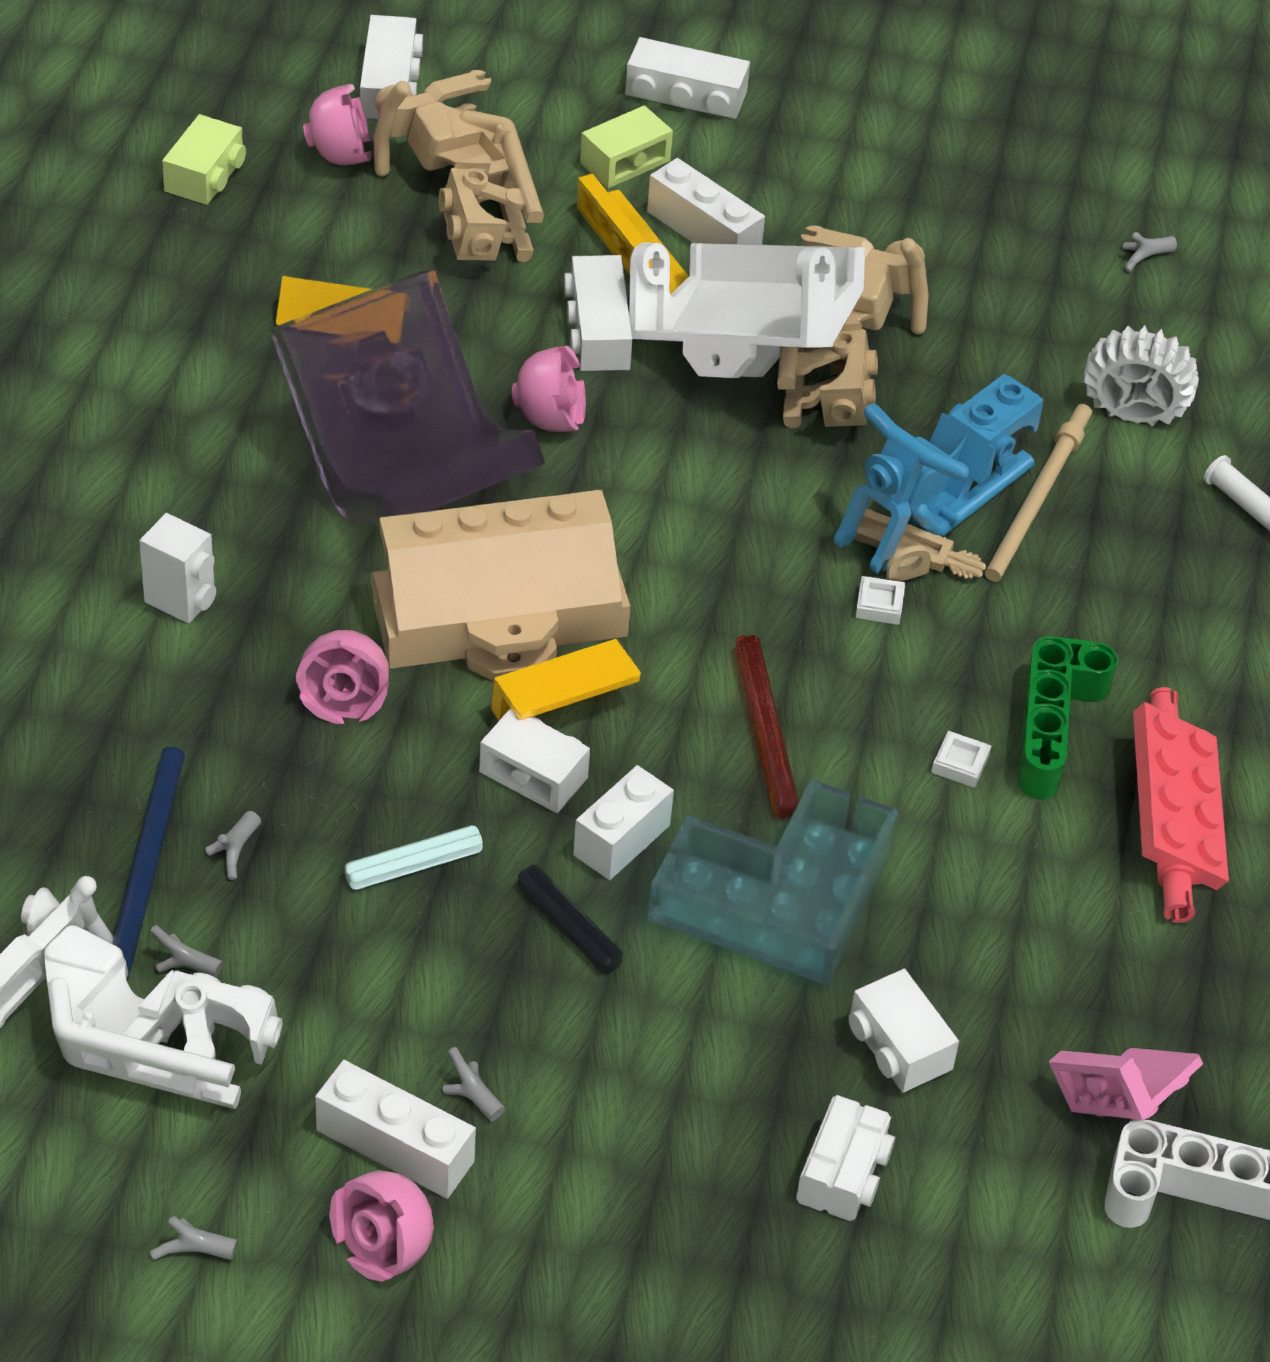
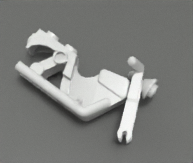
M90 876L81 877L72 888L70 895L61 904L48 888L42 887L37 891L36 895L30 894L25 900L21 913V922L27 925V934L29 936L24 934L16 937L0 954V1028L4 1025L5 1020L47 977L53 1030L62 1055L69 1064L85 1070L236 1109L240 1100L241 1089L240 1086L230 1084L235 1071L234 1064L215 1059L216 1052L211 1037L215 1028L214 1023L237 1030L250 1041L255 1063L262 1065L268 1047L274 1048L276 1046L282 1029L283 1021L277 1015L273 996L258 987L243 985L240 988L221 983L217 978L205 973H193L191 975L171 970L145 999L136 996L130 989L126 980L128 969L120 948L112 944L113 935L96 911L92 898L97 888L94 878ZM183 1020V1027L188 1041L184 1051L159 1045L160 1042L168 1043L171 1033Z

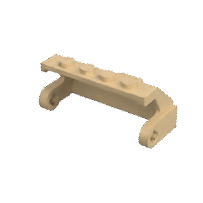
M602 490L379 518L380 535L386 555L387 570L371 572V590L389 669L465 659L468 669L494 682V677L555 658L557 646L628 636L630 603L617 565L612 521Z

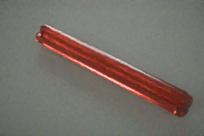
M754 634L747 637L741 635L736 639L735 652L774 815L781 820L787 817L793 819L799 814L800 802L760 639Z

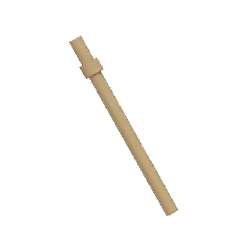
M1085 404L1078 405L1069 422L1063 423L1056 434L1054 449L985 570V576L990 581L998 582L1002 578L1071 452L1076 451L1084 438L1083 429L1092 415V410L1089 406Z

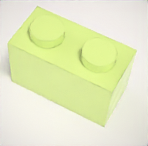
M644 105L582 132L580 164L591 174L593 173L609 189L669 162L671 159L673 130Z
M199 114L162 160L164 191L208 205L215 194L225 188L227 180L235 168H240L245 160L246 147L242 142V127Z

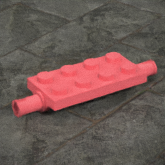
M1161 687L1149 694V703L1144 702L1133 711L1142 856L1157 863V879L1159 885L1163 888V914L1165 919L1169 920L1171 918L1173 923H1183L1191 920L1195 915L1192 895L1193 885L1203 884L1217 891L1229 882L1217 737L1204 729L1179 719L1178 693L1175 690L1170 693L1171 688Z

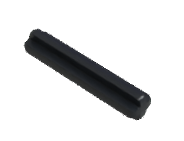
M531 864L526 869L521 870L518 874V887L601 972L609 974L621 965L623 952L539 866Z

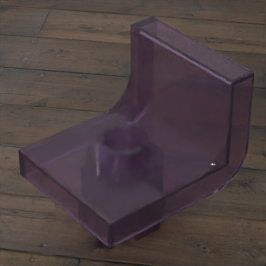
M435 270L419 271L269 329L323 484L335 507L351 523L379 526V518L429 512L545 464L534 430H508L500 427L492 420L480 402Z

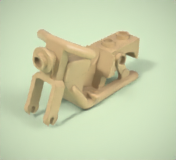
M473 70L470 73L435 81L425 89L424 93L414 96L410 90V85L405 81H399L396 85L387 86L378 92L375 97V108L379 113L374 133L375 173L380 177H385L389 174L390 137L409 135L408 143L424 169L433 171L448 165L455 166L451 168L445 188L440 189L438 204L440 212L444 213L447 223V237L449 240H452L457 260L496 261L501 242L507 244L512 243L517 261H529L534 250L528 233H525L526 225L521 210H523L526 223H542L544 213L514 123L505 117L476 112L477 106L467 103L460 107L452 108L442 103L449 98L488 90L491 78H485L486 72ZM489 199L499 202L504 220L488 214L480 206V202Z
M809 226L805 228L806 235L801 234L802 243L805 246L865 247L864 291L835 339L833 347L806 348L781 346L777 385L778 390L786 389L783 413L784 424L791 429L798 428L801 425L802 409L812 408L821 401L825 427L867 425L864 408L869 404H875L876 401L875 381L870 379V377L878 374V358L876 350H869L867 333L862 327L879 330L882 328L892 304L893 293L902 295L912 294L910 329L916 335L924 333L927 325L929 298L924 261L925 254L923 249L911 238L893 242L888 245L885 251L874 249V246L866 238L824 229L820 226ZM825 364H830L831 375H837L815 385L804 386L805 375Z

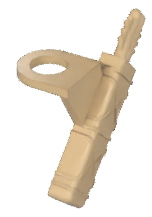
M866 509L854 539L857 542L866 543L878 548L890 517L874 512L872 509ZM907 524L894 555L887 563L886 580L902 582L927 574L930 568L931 570L942 572L945 566L950 567L954 575L956 573L959 577L963 575L964 579L968 577L971 579L973 576L980 578L983 575L982 571L986 569V564L981 562V558L977 554L973 555L972 552L967 553L966 550L954 552V541Z

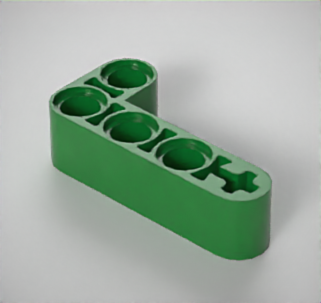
M1045 636L1039 638L1034 643L1026 675L1018 775L1019 787L1029 797L1048 799L1058 792L1067 758L1070 699L1099 702L1109 696L1118 664V655L1110 646L1099 642L1057 636Z

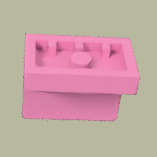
M1130 1048L1121 1056L1061 1050L1049 1061V1064L1071 1112L1094 1114L1099 1117L1111 1116L1129 1118L1131 1120H1144L1154 1115L1159 1108L1158 1106L1169 1095L1184 1087L1189 1082V1077L1203 1065L1200 1055L1194 1053Z

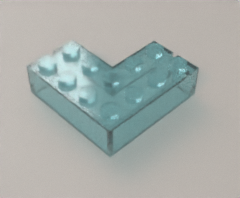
M811 779L777 847L687 815L671 845V852L666 854L651 883L647 920L829 986L894 846L900 810L860 796L856 804L852 832H848L844 829L851 793Z

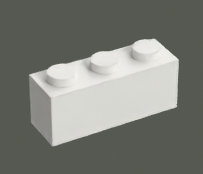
M370 15L360 85V101L366 118L378 119L379 113L375 108V97L378 92L387 86L396 85L399 81H405L410 85L413 96L417 95V82L412 81H419L420 58L415 57H422L423 34H416V18Z
M639 37L627 64L625 95L736 119L747 93L750 61Z
M679 158L674 159L650 175L647 212L692 243L762 245L765 216Z
M621 255L572 256L571 273H564L565 298H572V301H567L568 326H575V329L570 331V347L575 354L579 355L580 371L630 370L632 333Z
M346 1060L341 1062L315 1096L316 1131L399 1174H403L410 1180L446 1199L450 1197L475 1161L476 1127Z

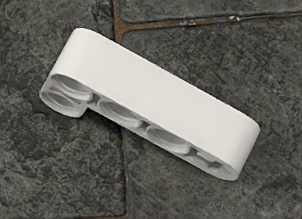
M1151 1120L1130 1121L1123 1128L1113 1158L1105 1198V1211L1115 1224L1122 1227L1134 1228L1141 1226L1150 1215L1157 1192L1270 1220V1150ZM1126 1192L1135 1194V1195H1137V1196L1129 1195V1194H1127Z

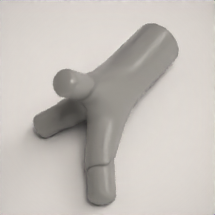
M1134 232L1132 238L1135 242L1123 243V250L1136 251L1128 260L1124 269L1127 272H1131L1138 262L1151 255L1176 251L1177 241L1175 237L1147 239L1138 232Z
M247 811L227 834L219 835L218 841L205 847V852L209 856L222 850L227 851L226 869L229 880L237 878L236 864L241 849L246 840L261 824L260 817L253 811Z
M158 925L151 928V933L172 954L171 958L156 964L158 973L172 968L185 967L217 978L223 961L185 945L176 934L168 935Z
M451 1048L448 1053L462 1083L444 1085L442 1089L443 1094L460 1095L470 1099L490 1122L495 1121L504 1113L505 1107L481 1080L478 1072V1063L472 1061L467 1065L458 1048Z
M173 1216L169 1219L168 1224L179 1234V1238L161 1244L150 1251V1256L153 1260L169 1253L202 1252L232 1260L237 1239L195 1228L186 1219L182 1218L179 1220Z

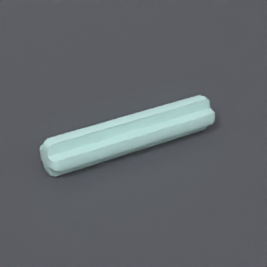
M467 826L348 862L345 865V877L351 889H361L479 853L483 845L482 837L476 826Z

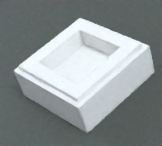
M862 576L855 618L899 625L905 582Z
M948 731L933 762L931 773L975 788L989 758L991 745Z

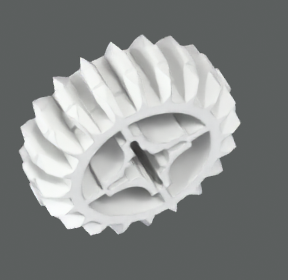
M1145 325L1140 332H1135L1129 326L1126 327L1122 334L1112 330L1107 338H1100L1095 348H1092V352L1088 355L1084 372L1087 396L1093 398L1094 408H1106L1109 417L1116 415L1124 421H1133L1137 424L1147 422L1151 427L1158 420L1170 425L1175 416L1182 417L1187 407L1194 400L1199 381L1198 371H1196V359L1190 357L1188 346L1178 347L1177 336L1169 339L1164 338L1162 329L1156 334L1149 333Z

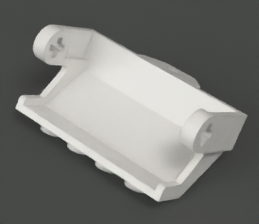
M640 243L633 250L630 261L629 318L632 339L683 341V355L698 376L740 378V376L763 377L780 358L781 346L806 348L833 347L835 339L864 291L865 247L692 243L690 246V276L670 294V258L667 249L660 243ZM649 259L652 260V266H651V268H649V264H648V263H649Z

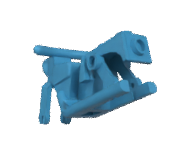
M1003 374L964 404L959 403L954 406L948 416L942 413L930 442L922 437L915 438L897 426L878 405L874 403L867 405L864 408L866 419L887 441L881 454H873L866 459L865 475L868 484L856 487L840 527L834 536V543L842 548L843 545L848 546L854 540L870 498L891 512L890 521L870 563V569L877 574L880 570L884 572L887 569V563L894 555L907 523L935 535L945 536L1034 466V459L1024 450H1021L1016 455L1012 453L1016 440L1010 435L1022 427H1026L1032 432L1038 430L1044 399L1012 377ZM994 460H995V462H996L995 471L991 474V472H992V467H993V462H994ZM974 480L978 484L969 491Z

